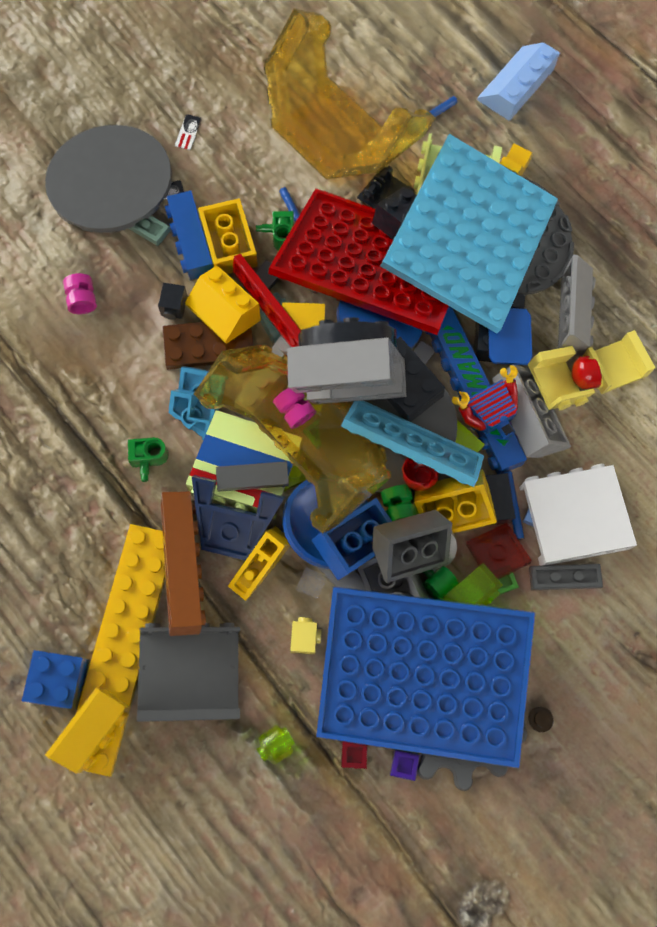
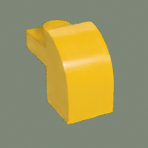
M513 143L507 157L503 156L500 164L522 176L533 157V153Z

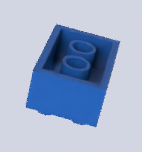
M375 498L320 532L312 539V542L336 579L340 580L375 557L373 550L374 526L392 521L378 499Z

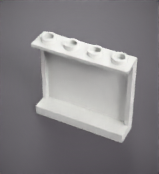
M597 464L589 470L576 468L562 475L561 472H554L540 479L539 476H532L526 478L519 487L520 491H525L541 556L538 557L540 566L626 551L637 546L614 465L605 466L604 464Z

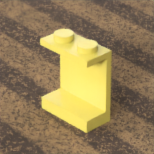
M635 330L628 332L621 341L595 351L592 347H589L583 354V356H590L588 359H596L598 361L602 380L601 385L597 389H599L601 394L645 378L655 369Z
M573 346L539 352L528 364L548 410L556 408L564 410L573 404L576 407L587 403L589 401L588 398L595 393L594 389L580 391L572 379L566 362L576 354Z

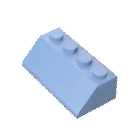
M544 42L522 46L479 95L477 100L510 121L554 70L560 52Z

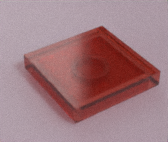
M508 523L466 542V546L489 583L503 578L532 562Z

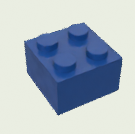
M34 650L21 701L77 710L90 660Z

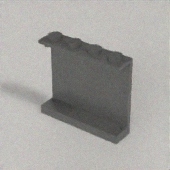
M147 623L145 628H140L137 722L240 719V708H238V633L240 632V627H234V623H220V627H210V623L202 625L200 634L169 636V627H160L159 623Z

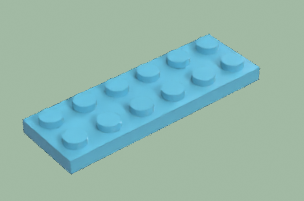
M363 400L354 401L343 420L341 427L349 432L359 434L375 444L383 445L394 453L407 456L416 463L431 467L440 474H446L455 478L462 484L474 487L478 480L484 455Z

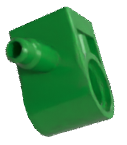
M273 211L272 224L256 225V232L272 233L274 248L279 251L285 239L280 237H287L294 226V212Z
M155 437L128 439V462L132 467H140L141 481L147 482L149 466L163 465L168 459L169 453L165 443ZM153 449H161L158 455H150Z
M442 566L436 572L433 569L423 572L428 578L423 585L433 599L442 600L459 584L455 575L445 566Z

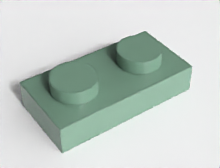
M150 216L148 219L144 218L135 223L134 227L128 228L156 246H159L171 232L168 225L153 216Z

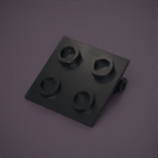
M386 166L376 173L358 195L357 199L376 209L379 202L402 187L406 186L412 192H414V189L395 178L392 173L393 168Z

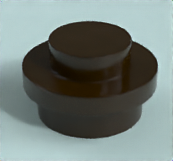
M536 707L529 713L528 721L533 730L546 732L553 726L554 718L547 708Z

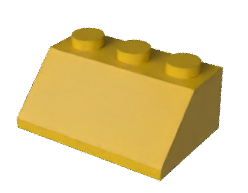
M218 265L198 278L185 302L186 306L226 344L261 321L259 303Z
M483 469L480 470L474 487L462 484L457 479L451 477L437 481L434 486L427 490H415L414 503L418 513L437 510L452 523L453 533L497 523L490 489Z
M95 688L46 752L45 756L74 773H82L84 770L87 772L95 763L97 758L94 756L99 749H105L112 740L113 736L111 733L117 726L120 728L128 719L129 714L127 712L130 707L108 690Z

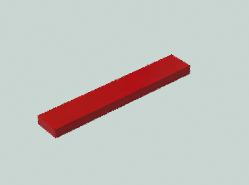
M241 253L235 255L233 258V273L249 294L259 303V307L289 346H299L298 335L301 330Z

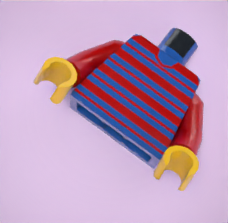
M510 365L511 372L509 375H507L506 368L500 370L501 376L506 378L505 381L501 379L469 397L468 393L459 391L461 401H459L458 397H452V403L460 406L458 409L466 425L483 431L485 434L497 429L503 439L515 432L509 423L513 420L518 410V391L516 380L514 379L518 374V370L515 366Z

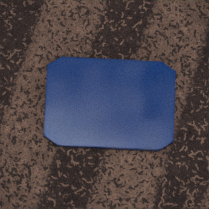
M510 308L502 329L498 333L488 329L489 358L493 364L528 365L532 359L531 315L527 309Z

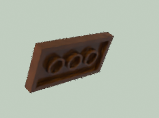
M204 322L163 326L167 370L179 369L183 366L198 367L255 360L251 327L226 344Z

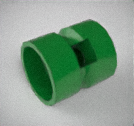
M408 485L393 486L381 492L383 504L385 507H388L386 513L391 521L417 515L415 504L411 503L413 496Z

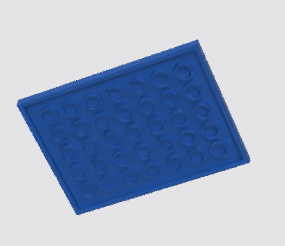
M334 586L316 737L519 768L535 612Z

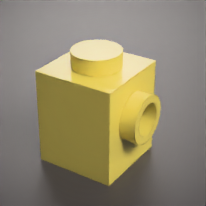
M299 617L298 621H293L290 652L315 655V645L321 643V629H317V623L312 622V618Z

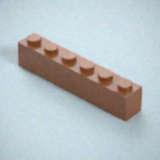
M191 491L162 492L161 496L169 636L200 634L202 625L206 624L205 610H201L200 602L204 601L203 587H199L198 579L202 578L201 564L197 565L196 557L200 556L199 542L195 543L194 535H198V523L193 521L196 507L195 500H191Z

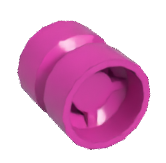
M76 273L64 278L63 286L67 295L68 311L77 315L93 312L97 304L93 293L94 288L91 276Z
M287 388L273 400V403L280 413H285L284 419L290 428L295 429L315 415L316 410L309 401H304V393H296Z

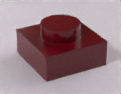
M342 741L341 768L367 769L368 745Z

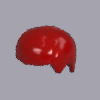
M590 356L579 357L573 362L571 370L574 383L584 390L599 388L602 380L598 361L596 359H588Z
M409 457L405 459L402 466L403 480L413 490H427L434 486L438 480L439 473L435 469L416 463L413 459H409Z

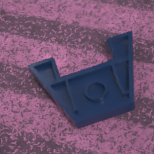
M193 475L191 478L201 550L246 561L260 541L285 497L262 491L257 514L212 503L217 480Z

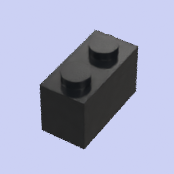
M508 473L485 475L497 523L490 525L511 523L515 519Z

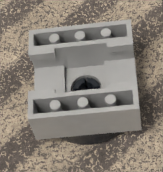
M348 317L344 319V322L335 323L333 320H321L319 325L301 330L298 335L299 346L287 347L288 388L296 393L307 392V400L313 404L406 397L405 360L397 350V331L389 326L387 321L364 322L359 321L357 317Z

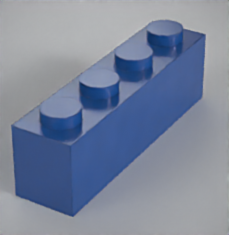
M192 191L166 196L168 205L165 206L168 219H173V223L170 224L173 237L177 236L179 240L175 242L178 255L183 254L184 260H180L183 273L188 272L190 280L198 279L202 274L213 268V263Z

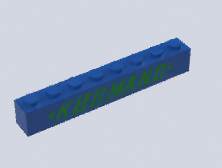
M449 306L438 335L427 331L425 333L430 335L433 350L435 353H439L441 366L445 372H448L451 378V387L454 391H457L460 397L459 401H461L459 391L466 392L471 397L491 385L453 308ZM472 428V430H476L479 436L478 439L485 444L482 450L486 451L489 457L488 464L493 471L495 470L496 474L511 471L521 467L526 462L527 458L514 433L503 439L497 429L485 434L483 431Z

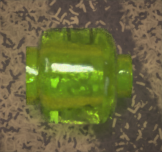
M275 725L259 736L260 746L256 749L264 762L269 759L271 763L278 764L293 753V745L296 743L286 727L281 728Z

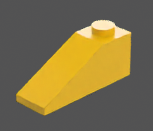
M276 526L266 531L229 583L228 587L245 601L249 599L290 547L285 533Z

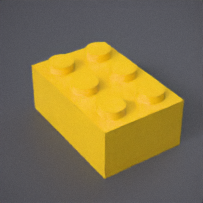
M240 198L198 208L213 267L218 265L226 274L233 273V258L240 253L252 268L258 267L255 247Z

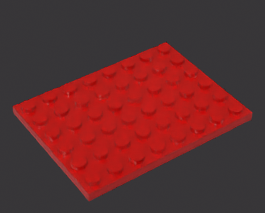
M315 188L272 261L268 274L438 335L449 306L380 267L393 239L372 224L376 209Z

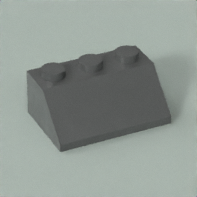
M432 510L374 526L373 550L384 581L386 583L447 565L449 561L452 523L437 510Z

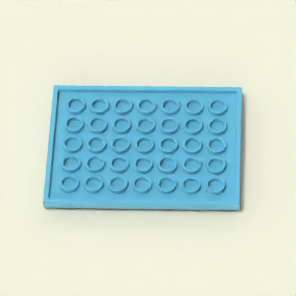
M449 134L380 267L493 332L498 333L502 329L558 198Z

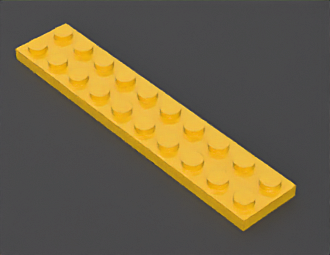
M133 524L129 526L76 713L95 688L108 690L131 707L139 678L140 628H145V624L154 622L166 578L163 532L161 530ZM127 720L120 728L117 726L111 733L113 736L112 740L105 749H99L94 756L97 758L95 763L87 772L108 777L112 776Z

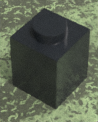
M163 282L158 303L161 316L170 320L176 318L183 319L185 302L188 297L185 286Z

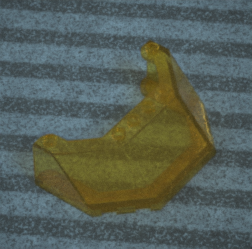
M294 8L264 64V73L267 75L269 88H266L268 105H271L272 118H270L271 127L325 179L381 171L420 140L436 118L426 109H418L412 113L407 108H396L391 112L383 126L379 124L328 76L325 44L332 31L330 22L322 14Z
M265 344L222 351L194 395L200 400L202 406L207 409L225 407L254 420L259 429L267 434L274 442V445L305 475L307 481L315 486L318 508L310 514L312 525L322 534L335 528L392 477L391 471L386 469L385 463L388 461L385 449L380 444H375L359 434H353L341 427L345 416L352 406L350 402L311 403L316 410L315 415L295 429L290 428L284 419L285 413H280L273 403V400L288 388V360L286 354L280 357L272 353V348ZM305 392V393H304V395H305L304 401H308V400H307V392Z

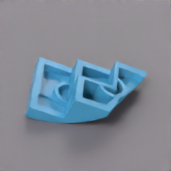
M183 366L180 372L179 388L171 391L168 413L174 418L181 420L183 425L189 430L195 431L202 437V440L205 438L215 411L220 409L226 374Z

